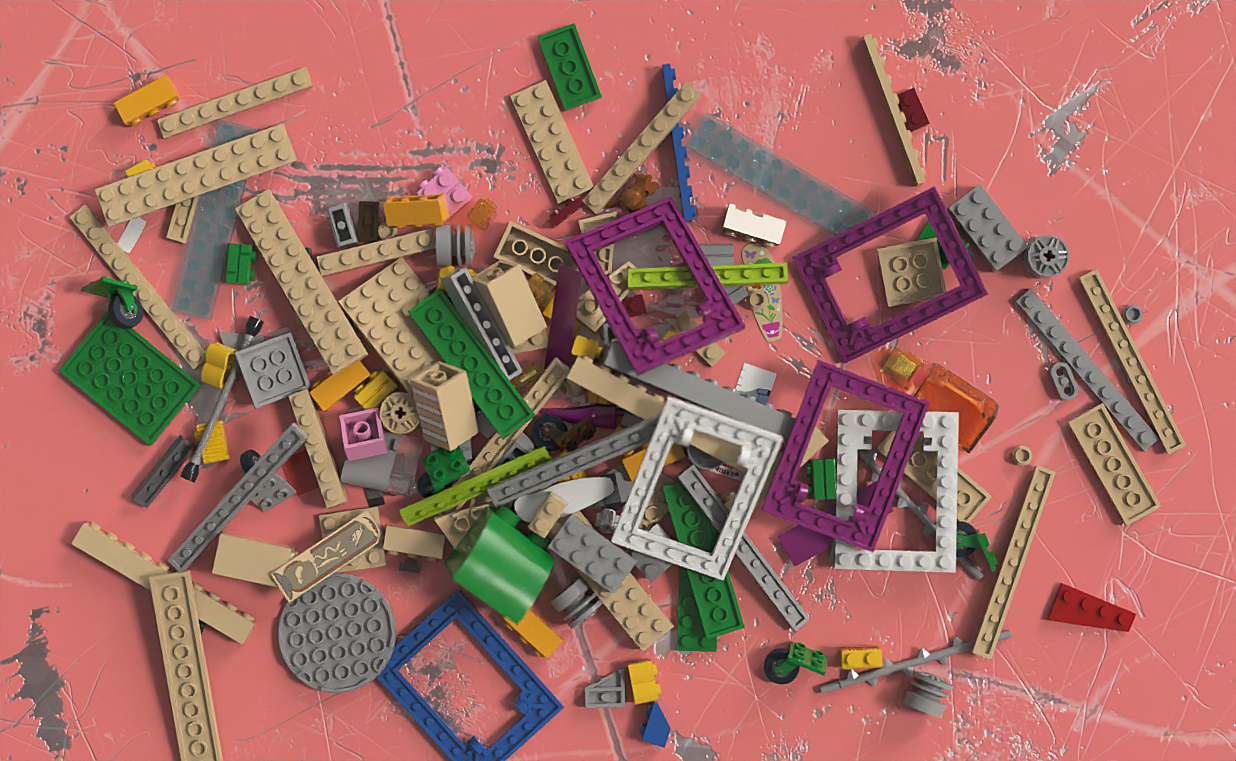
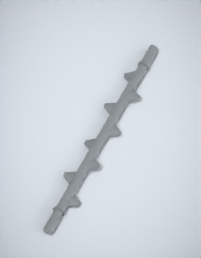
M858 450V456L873 470L871 481H877L882 470L875 462L877 452L875 450L869 452ZM900 481L896 491V495L899 498L897 507L899 509L908 507L924 524L922 531L924 536L930 534L936 536V525L926 515L928 505L922 504L917 506L900 488ZM956 557V561L959 560L962 566H965L977 580L983 577V574L971 562L970 558Z
M1010 630L1001 632L998 641L1011 638ZM955 637L953 646L930 654L924 648H921L918 657L896 664L885 658L880 669L860 675L853 669H850L846 679H839L836 682L820 686L822 694L838 689L842 690L844 687L868 681L872 686H876L879 677L901 670L906 675L912 676L914 666L934 660H939L943 665H947L951 655L973 649L976 640L964 643L959 637Z

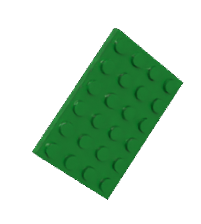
M108 311L59 370L60 373L150 446L157 441L202 386V384L133 328L123 329L116 326L112 322Z

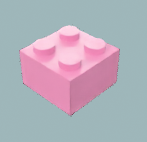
M379 407L340 415L344 450L349 461L388 453Z

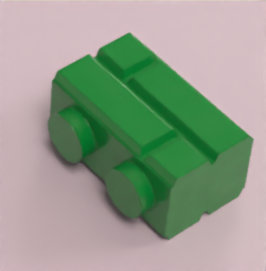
M228 243L225 283L251 285V281H255L256 271L252 268L253 261L256 262L257 250H254L253 245Z
M835 459L810 460V464H807V476H811V484H808V496H812V500L836 499Z

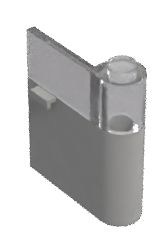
M385 431L388 453L349 461L346 456L341 474V483L411 497L412 494L417 492L415 475L425 440Z

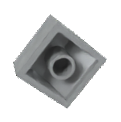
M656 523L648 531L673 540L659 523ZM630 548L626 551V553L637 560L635 566L651 583L673 564Z

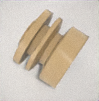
M404 392L394 393L383 401L380 408V419L384 427L390 432L397 434L411 433L420 426L413 395L410 396L409 393ZM401 407L406 412V416H402V419H400L399 415H396V412L400 411Z

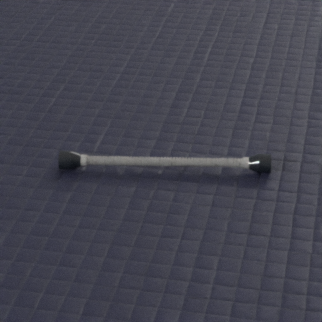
M249 316L243 337L244 341L240 350L249 347L254 337L261 331L264 321ZM236 359L221 395H219L218 402H216L215 409H213L212 416L209 418V423L206 425V430L203 432V437L200 439L201 442L197 446L198 449L194 453L195 456L191 457L190 462L183 468L180 477L195 483L198 477L201 455L204 453L203 450L207 446L206 443L210 439L209 436L213 432L212 429L216 425L215 422L219 418L218 415L222 411L221 408L225 404L224 401H226L240 369Z

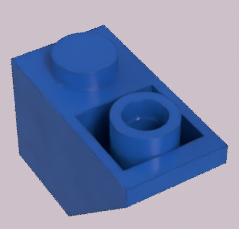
M653 701L652 705H648L646 716H649L647 723L642 724L639 734L643 735L642 741L665 748L671 727L658 701Z

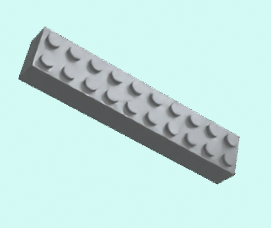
M616 340L607 343L599 365H603L617 373L703 409L782 436V441H787L795 418L791 417L792 413L783 409L774 410V405L764 401L755 402L756 398L751 395L737 394L738 390L729 386H723L722 388L719 386V382L712 379L703 380L701 379L702 375L693 371L684 372L682 371V366L674 363L664 364L637 376L619 342Z

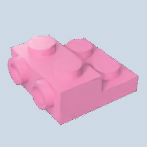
M440 167L432 174L434 178L431 181L425 180L417 187L419 189L417 194L445 193L449 217L443 222L444 224L470 202L473 197L447 167L444 169Z

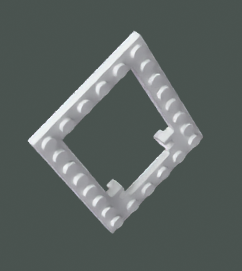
M667 397L611 537V542L724 580L781 445L782 436ZM693 429L741 445V454L737 456L735 463L747 468L712 554L638 529L672 443L688 446Z
M838 410L836 517L848 521L849 516L854 514L855 509H853V505L857 503L858 450H872V431H896L903 415L902 413L897 411ZM926 412L919 432H924V452H938L936 552L874 550V552L865 549H856V546L836 539L835 569L956 573L959 412Z

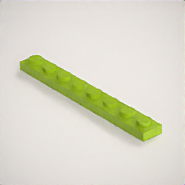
M787 263L711 266L723 287L788 284ZM687 267L628 269L629 290L699 288Z
M545 447L535 449L526 455L517 457L508 463L499 465L492 470L481 473L440 493L427 497L415 504L408 505L399 510L400 515L408 526L479 496L487 492L488 487L549 462L552 458Z

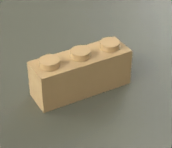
M387 525L383 549L388 550L387 554L399 555V552L407 553V557L419 558V555L427 556L426 560L438 562V558L442 559L444 556L447 537L442 533Z

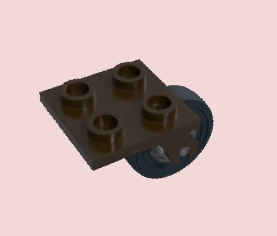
M547 415L535 422L532 428V438L539 448L545 447L547 451H555L561 448L570 453L576 450L581 442L591 439L597 429L586 417L570 430H567L565 423L559 417Z

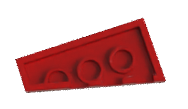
M1061 583L1047 620L1129 632L1136 613Z

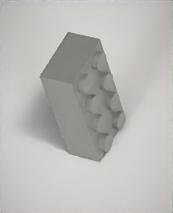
M981 184L947 208L950 217L992 272L998 271L1028 248Z
M574 514L570 515L548 546L612 594L615 593L637 562L635 558Z

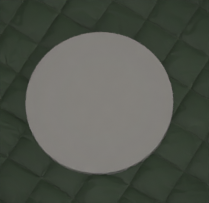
M333 573L290 603L287 600L284 605L285 607L278 624L280 652L286 665L306 685L330 693L356 690L374 680L388 664L396 642L394 614L385 596L378 588L365 579L351 574Z

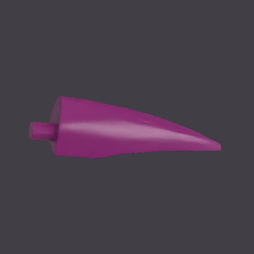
M593 404L572 408H541L539 410L543 414L553 415L563 421L578 424L587 417L594 427L615 429L616 416H623L626 411L623 408H616V405Z

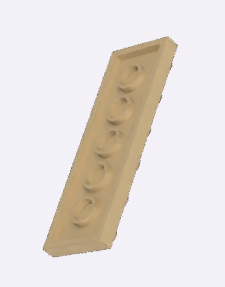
M542 81L511 95V100L558 204L594 188L547 81Z
M1103 403L1067 422L1125 526L1162 507Z
M890 431L876 447L885 457H887L896 431ZM918 433L904 474L937 501L938 452H924V437ZM958 467L957 520L970 523L992 496Z

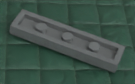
M179 435L130 497L148 508L197 446L182 435Z

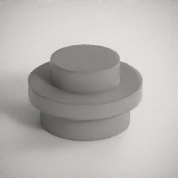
M1128 305L1124 308L1122 316L1126 323L1137 324L1141 321L1143 312L1137 305Z

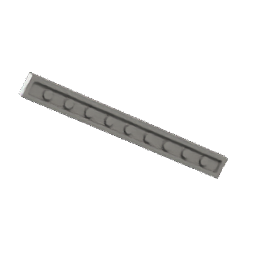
M1030 288L1015 301L1016 304L1098 400L1104 404L1105 408L1142 451H1146L1159 440V437L1036 293Z
M661 414L487 488V492L495 507H498L649 443Z
M295 423L289 426L169 557L168 561L178 572L186 571L306 441L308 436Z
M690 464L676 477L720 534L729 511L694 464ZM744 532L735 555L791 629L796 632L810 620L809 616Z

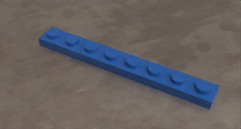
M663 64L662 71L668 103L678 92V88L673 86V80H676L675 68L671 69L670 64ZM678 122L671 130L683 218L688 223L693 221L692 217H696L695 206L690 205V197H693L692 186L687 184V178H690L689 166H685L684 158H687L686 146L682 147L681 139H685L683 127H679Z

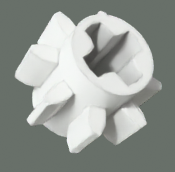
M603 509L601 513H597L595 526L599 527V530L603 533H612L620 516L616 515V512L612 509Z

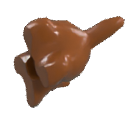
M634 173L635 183L623 191L619 198L609 202L605 208H614L621 205L632 213L647 207L645 198L657 190L659 183L656 181L651 182V175Z

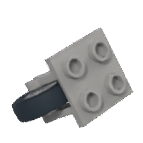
M247 450L240 456L244 476L262 457L255 450ZM275 473L251 501L266 512L297 492L280 475Z

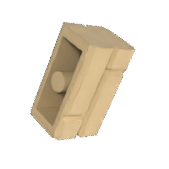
M551 492L528 528L545 538L568 502L554 492Z

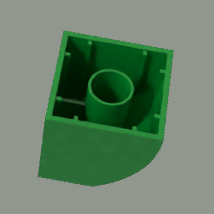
M501 505L497 512L487 506L478 517V520L473 523L458 543L456 549H453L444 561V564L453 580L518 625L537 598L552 569L555 558L547 550L552 540L547 536L543 538L532 530L528 535L516 527L521 518L506 506Z

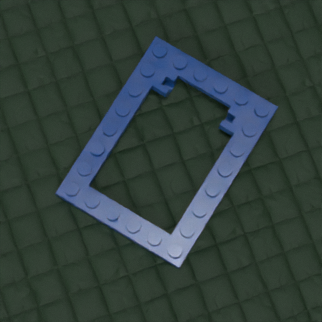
M459 589L394 647L388 664L377 676L381 683L452 761H506L565 707ZM455 618L467 628L523 691L513 702L525 716L489 749L478 741L479 738L476 735L464 743L399 671L402 666Z

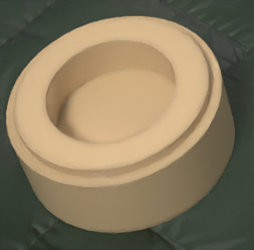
M387 221L379 225L378 235L382 240L397 237L398 229L395 226H387Z

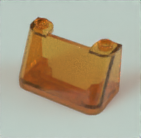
M933 363L912 396L930 402L927 412H959L958 449L969 454L996 419L999 408L997 402L937 363Z

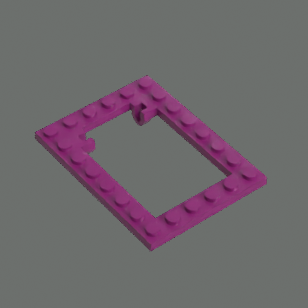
M936 186L792 257L844 364L988 295ZM926 214L960 286L872 329L866 317L848 324L826 280L827 277L842 271L837 257Z
M672 197L565 241L568 252L579 272L582 273L584 281L637 376L745 329L744 322ZM663 224L707 302L696 306L697 313H703V324L659 343L657 332L653 326L640 331L636 330L593 252Z
M817 360L761 511L874 552L930 402ZM830 386L903 414L868 507L854 503V514L849 516L848 521L801 504L807 495L808 485L795 481Z

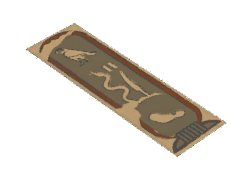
M366 510L271 573V576L290 603L385 538Z

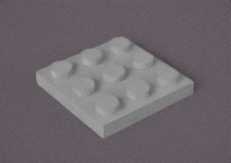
M291 332L234 352L255 409L311 388Z

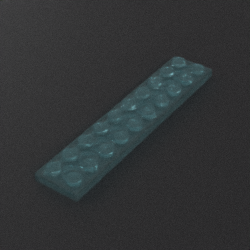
M707 112L686 145L690 150L834 235H838L874 217L876 213Z
M220 119L213 148L257 133L259 129ZM247 179L200 195L172 311L208 320L212 319L227 260L228 243H231L238 216L235 208L241 204Z

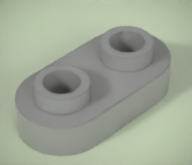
M1063 362L1053 364L1050 368V376L1058 396L1063 400H1073L1078 395V386L1070 367ZM1057 369H1061L1063 371L1061 376L1057 375ZM1065 387H1069V394L1064 393Z

